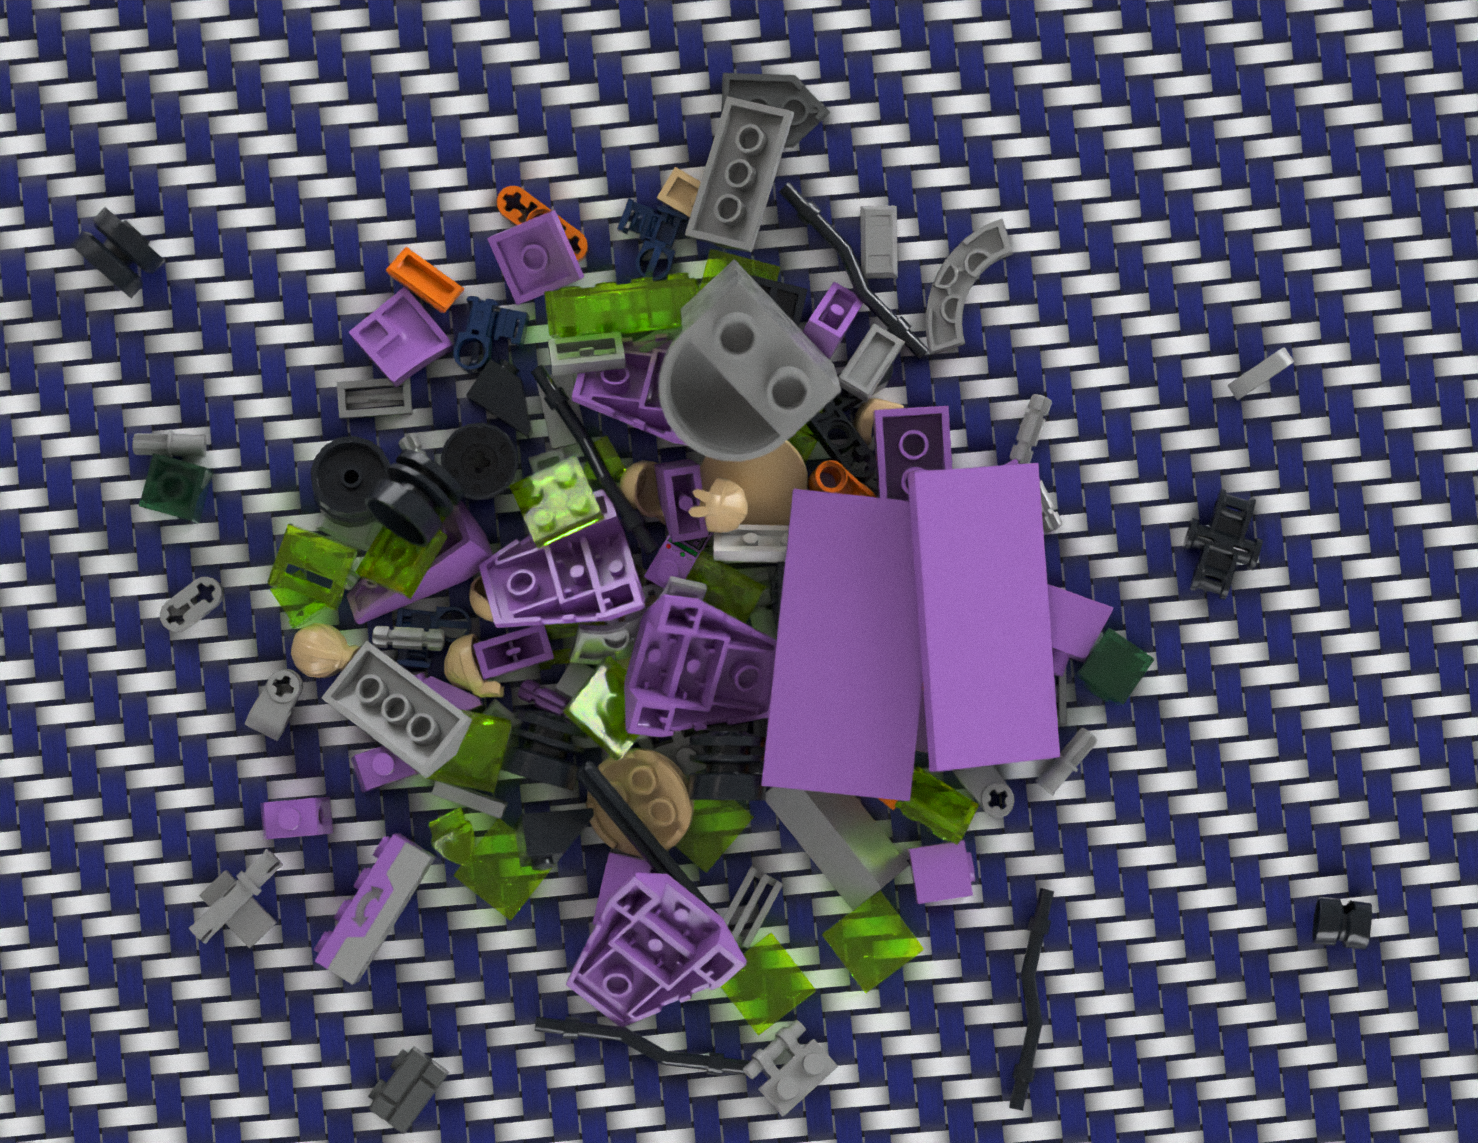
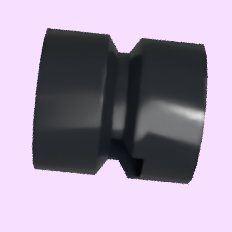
M1318 897L1312 927L1313 943L1335 946L1338 941H1341L1346 948L1366 950L1372 924L1371 903L1349 901L1346 905H1343L1340 899Z

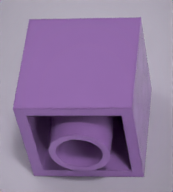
M964 840L908 848L917 904L973 896L971 882L975 881L971 852L966 853Z

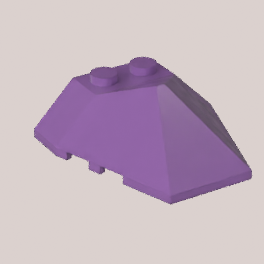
M667 334L655 335V342L667 340ZM632 337L622 338L626 368L577 374L572 393L573 402L672 443L686 445L668 424L659 396V375L662 362L675 338L667 340L668 342L653 348L647 353L640 352L639 348L653 340L633 342Z
M603 489L573 499L564 506L565 511L549 522L544 519L536 525L537 530L522 541L514 540L479 564L496 628L610 621L645 608V595L626 532L620 522L621 519L618 511Z
M662 595L643 613L624 680L626 731L631 734L667 737L672 736L673 732L693 728L695 731L707 729V725L723 722L731 725L768 718L777 640L699 599Z
M634 873L611 894L567 979L566 985L616 1025L625 1027L661 1012L663 1006L678 1000L680 1003L690 1000L692 994L707 988L714 990L721 987L746 965V959L723 918L671 876L657 873Z

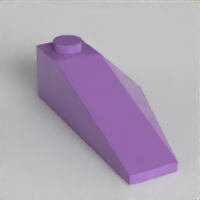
M462 500L457 506H453L454 510L449 517L439 516L442 526L427 547L413 545L398 537L392 544L395 549L383 563H375L346 595L355 622L359 625L464 582L480 571L479 564L491 557L493 552L485 532Z

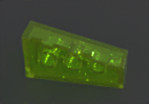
M675 273L667 275V280L653 281L652 277L632 279L630 284L617 285V282H602L595 284V287L581 288L580 286H570L555 291H545L549 336L556 339L621 332V335L682 327L680 309L700 291L699 281L696 278H689V273Z

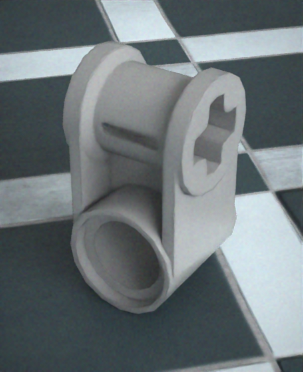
M282 669L273 673L269 677L261 695L251 708L245 725L278 741L302 693L303 680L301 676L291 669ZM288 676L291 678L289 685L294 688L293 692L288 691L281 695L279 693L281 687L276 684L277 680H283Z
M995 765L952 770L966 791L975 798L986 814L993 818H1003L1012 811L1014 794L1001 777ZM992 792H995L997 795L1003 793L1007 795V798L1004 800L1006 806L1004 809L1001 810L998 806L991 808L988 805L991 802L990 794Z

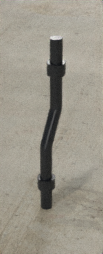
M788 182L779 193L798 212L796 216L806 226L810 224L834 248L842 260L857 297L888 328L887 331L905 341L904 345L920 360L929 349L910 330L912 326L902 316L898 318L869 288L851 245L820 214L822 210L812 200L808 202Z
M543 365L536 367L530 373L545 393L544 400L552 411H557L579 444L598 483L622 517L620 522L627 533L632 532L645 553L650 555L659 546L645 527L644 523L646 520L638 509H633L611 476L591 436L567 402L570 398L564 389L557 387Z
M1040 888L1034 916L1029 918L1027 930L1030 931L1020 975L1028 1024L1019 1064L1015 1063L1012 1078L1015 1079L1009 1108L1021 1111L1024 1108L1029 1082L1033 1083L1036 1068H1033L1043 1024L1035 975L1044 935L1049 934L1051 920H1048L1054 895V891Z
M566 1016L565 1020L536 1017L534 1031L562 1034L564 1039L578 1040L579 1036L621 1041L661 1065L707 1070V1074L722 1076V1072L746 1075L743 1068L751 1061L726 1058L723 1053L709 1052V1055L667 1051L626 1027L580 1022V1018Z

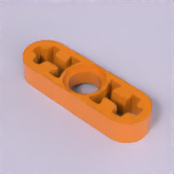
M518 186L505 187L497 197V207L500 214L515 226L521 224L519 220L524 215L515 208L510 212L506 211L508 205L505 198L507 196L514 198L517 194L520 195V204L528 211L531 204L537 207L529 213L526 221L552 211ZM558 216L561 225L566 229L564 231L568 240L579 239L578 247L581 251L578 254L574 253L579 263L586 257L588 252L586 237Z

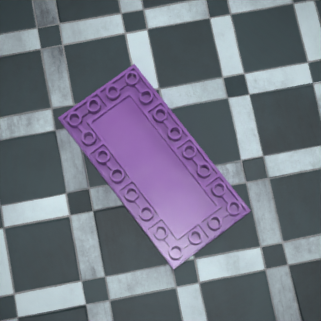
M1038 463L907 472L930 771H945L1059 758L1060 747Z
M793 489L761 786L910 801L923 683L910 502Z

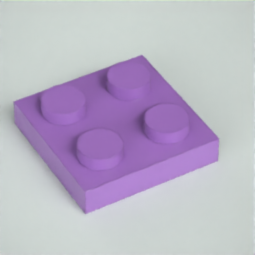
M555 210L487 238L516 305L576 282L584 277Z

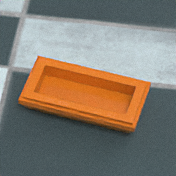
M405 247L386 269L389 276L441 313H445L465 290V288L408 247Z

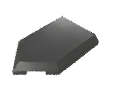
M723 73L721 115L727 96L794 112L784 148L795 147L830 114V111L805 87L796 75Z

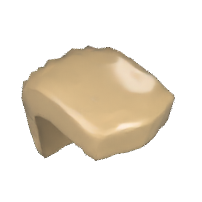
M879 398L869 399L867 403H861L858 411L855 413L853 426L868 446L872 440L874 410L904 408V406Z

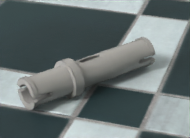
M266 849L245 872L241 870L236 875L238 880L189 927L190 931L206 944L253 894L257 896L262 891L260 887L283 866V863Z

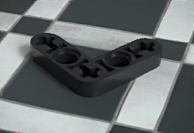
M893 365L890 366L872 395L889 384L893 374ZM838 393L824 406L822 414L817 412L805 424L831 460L842 464L859 482L866 483L872 478L875 471L876 458L844 414V412L863 400L856 396L845 398ZM832 429H841L847 434L848 441L842 445L834 444L830 441L828 432ZM852 446H855L851 456L848 451ZM854 459L858 463L863 461L866 463L864 472L860 468L855 470L851 468Z

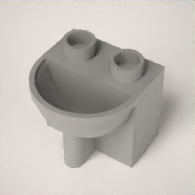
M735 259L680 309L683 331L675 338L665 354L659 375L660 402L663 413L672 430L693 450L722 461L751 460L772 452L786 442L841 391L834 364Z

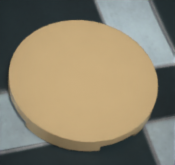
M789 441L784 442L772 452L751 460L722 461L705 456L700 466L703 490L709 491L718 477L729 479L744 490L748 510L741 524L789 525L793 489L808 490L806 465L800 453Z
M630 748L611 755L597 767L666 851L674 847L685 836L692 822L694 800H689V782L686 776L672 760L650 749ZM588 792L586 809L593 808L594 816L590 823L597 835L612 849L616 848L624 853L643 858Z

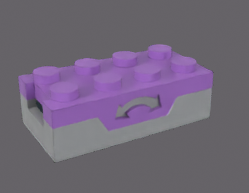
M400 833L393 834L391 838L389 836L383 837L373 853V856L378 858L372 869L369 867L367 869L364 868L353 886L358 890L353 900H344L334 916V919L338 921L337 926L333 932L331 930L325 931L314 949L319 953L315 962L352 985L359 982L437 857Z

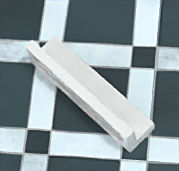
M740 524L736 530L720 534L714 533V562H785L789 525Z

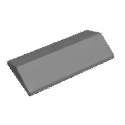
M727 96L685 236L725 249L752 253L794 117L793 111Z
M367 640L321 697V699L425 778L429 777L457 754L472 721L469 716Z
M772 787L766 792L765 801L852 910L869 899L910 865L855 795Z

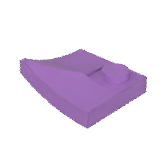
M403 287L349 331L351 338L395 388L428 364L452 352L454 348L453 343L406 287Z

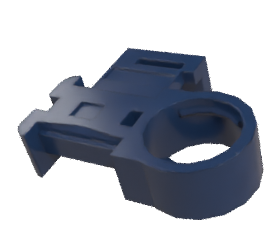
M628 198L617 230L624 234H628L629 231L640 234L639 239L643 240L644 243L636 257L637 271L648 282H661L672 271V263L676 255V251L672 250L682 221L688 223L687 216L664 206L657 207V212L661 213V215L654 213L655 209L636 203ZM635 211L630 222L629 228H625L631 212ZM649 251H654L646 274H644L641 267L642 259ZM660 254H665L667 257L666 271L660 276L652 277Z
M477 296L467 297L466 301L471 305L466 331L465 333L459 332L457 342L453 348V356L463 371L479 373L482 372L489 360L492 359L491 351L494 341L491 337L495 341H499L500 337L511 339V344H516L517 347L523 348L530 316L527 312L500 308L497 301L487 298L484 301ZM517 320H520L517 335L514 338ZM473 342L469 366L461 363L460 352L466 344ZM483 344L485 355L483 360L477 364L480 347Z
M404 606L397 611L396 627L424 628L425 632H428L429 629H440V627L467 629L462 636L470 635L473 627L470 615L464 609L456 606H437L436 612L405 609ZM450 612H458L466 617L467 622L442 620V617ZM445 635V641L453 643L457 639ZM423 647L422 650L400 649L397 663L400 666L431 668L432 658H428L427 647ZM408 657L426 659V662L425 660L408 659Z

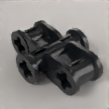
M1220 489L1213 507L1209 526L1199 524L1198 519H1191L1183 549L1188 551L1190 548L1200 550L1201 553L1193 572L1190 590L1195 591L1199 588L1218 594L1219 599L1225 600L1231 587L1237 562L1247 565L1249 570H1254L1260 555L1263 539L1257 538L1254 541L1244 537L1253 515L1256 499H1241L1228 495L1225 489ZM1226 507L1233 508V509L1239 510V511H1241V512H1238V511H1235V510H1232V509H1228V508H1226ZM1198 536L1203 537V538L1210 539V540H1212L1213 542L1208 541V540H1205V539H1202V538H1199ZM1233 547H1236V548L1245 550V551H1247V552L1234 549ZM1205 576L1219 580V582L1207 579Z

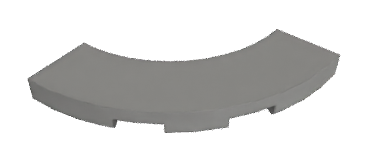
M1003 218L983 226L966 237L952 251L939 269L932 284L926 308L925 330L930 356L965 345L962 315L966 297L971 287L988 267L1007 256L1013 255Z
M670 576L665 589L658 599L666 594L695 598L702 601L707 590L706 584ZM650 607L637 616L617 624L603 626L579 624L569 654L570 662L597 665L617 663V660L631 657L643 613Z

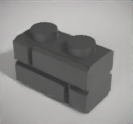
M415 1046L409 1053L404 1049L400 1051L390 1065L395 1070L387 1083L380 1079L368 1096L373 1100L369 1109L403 1134L407 1132L450 1073Z

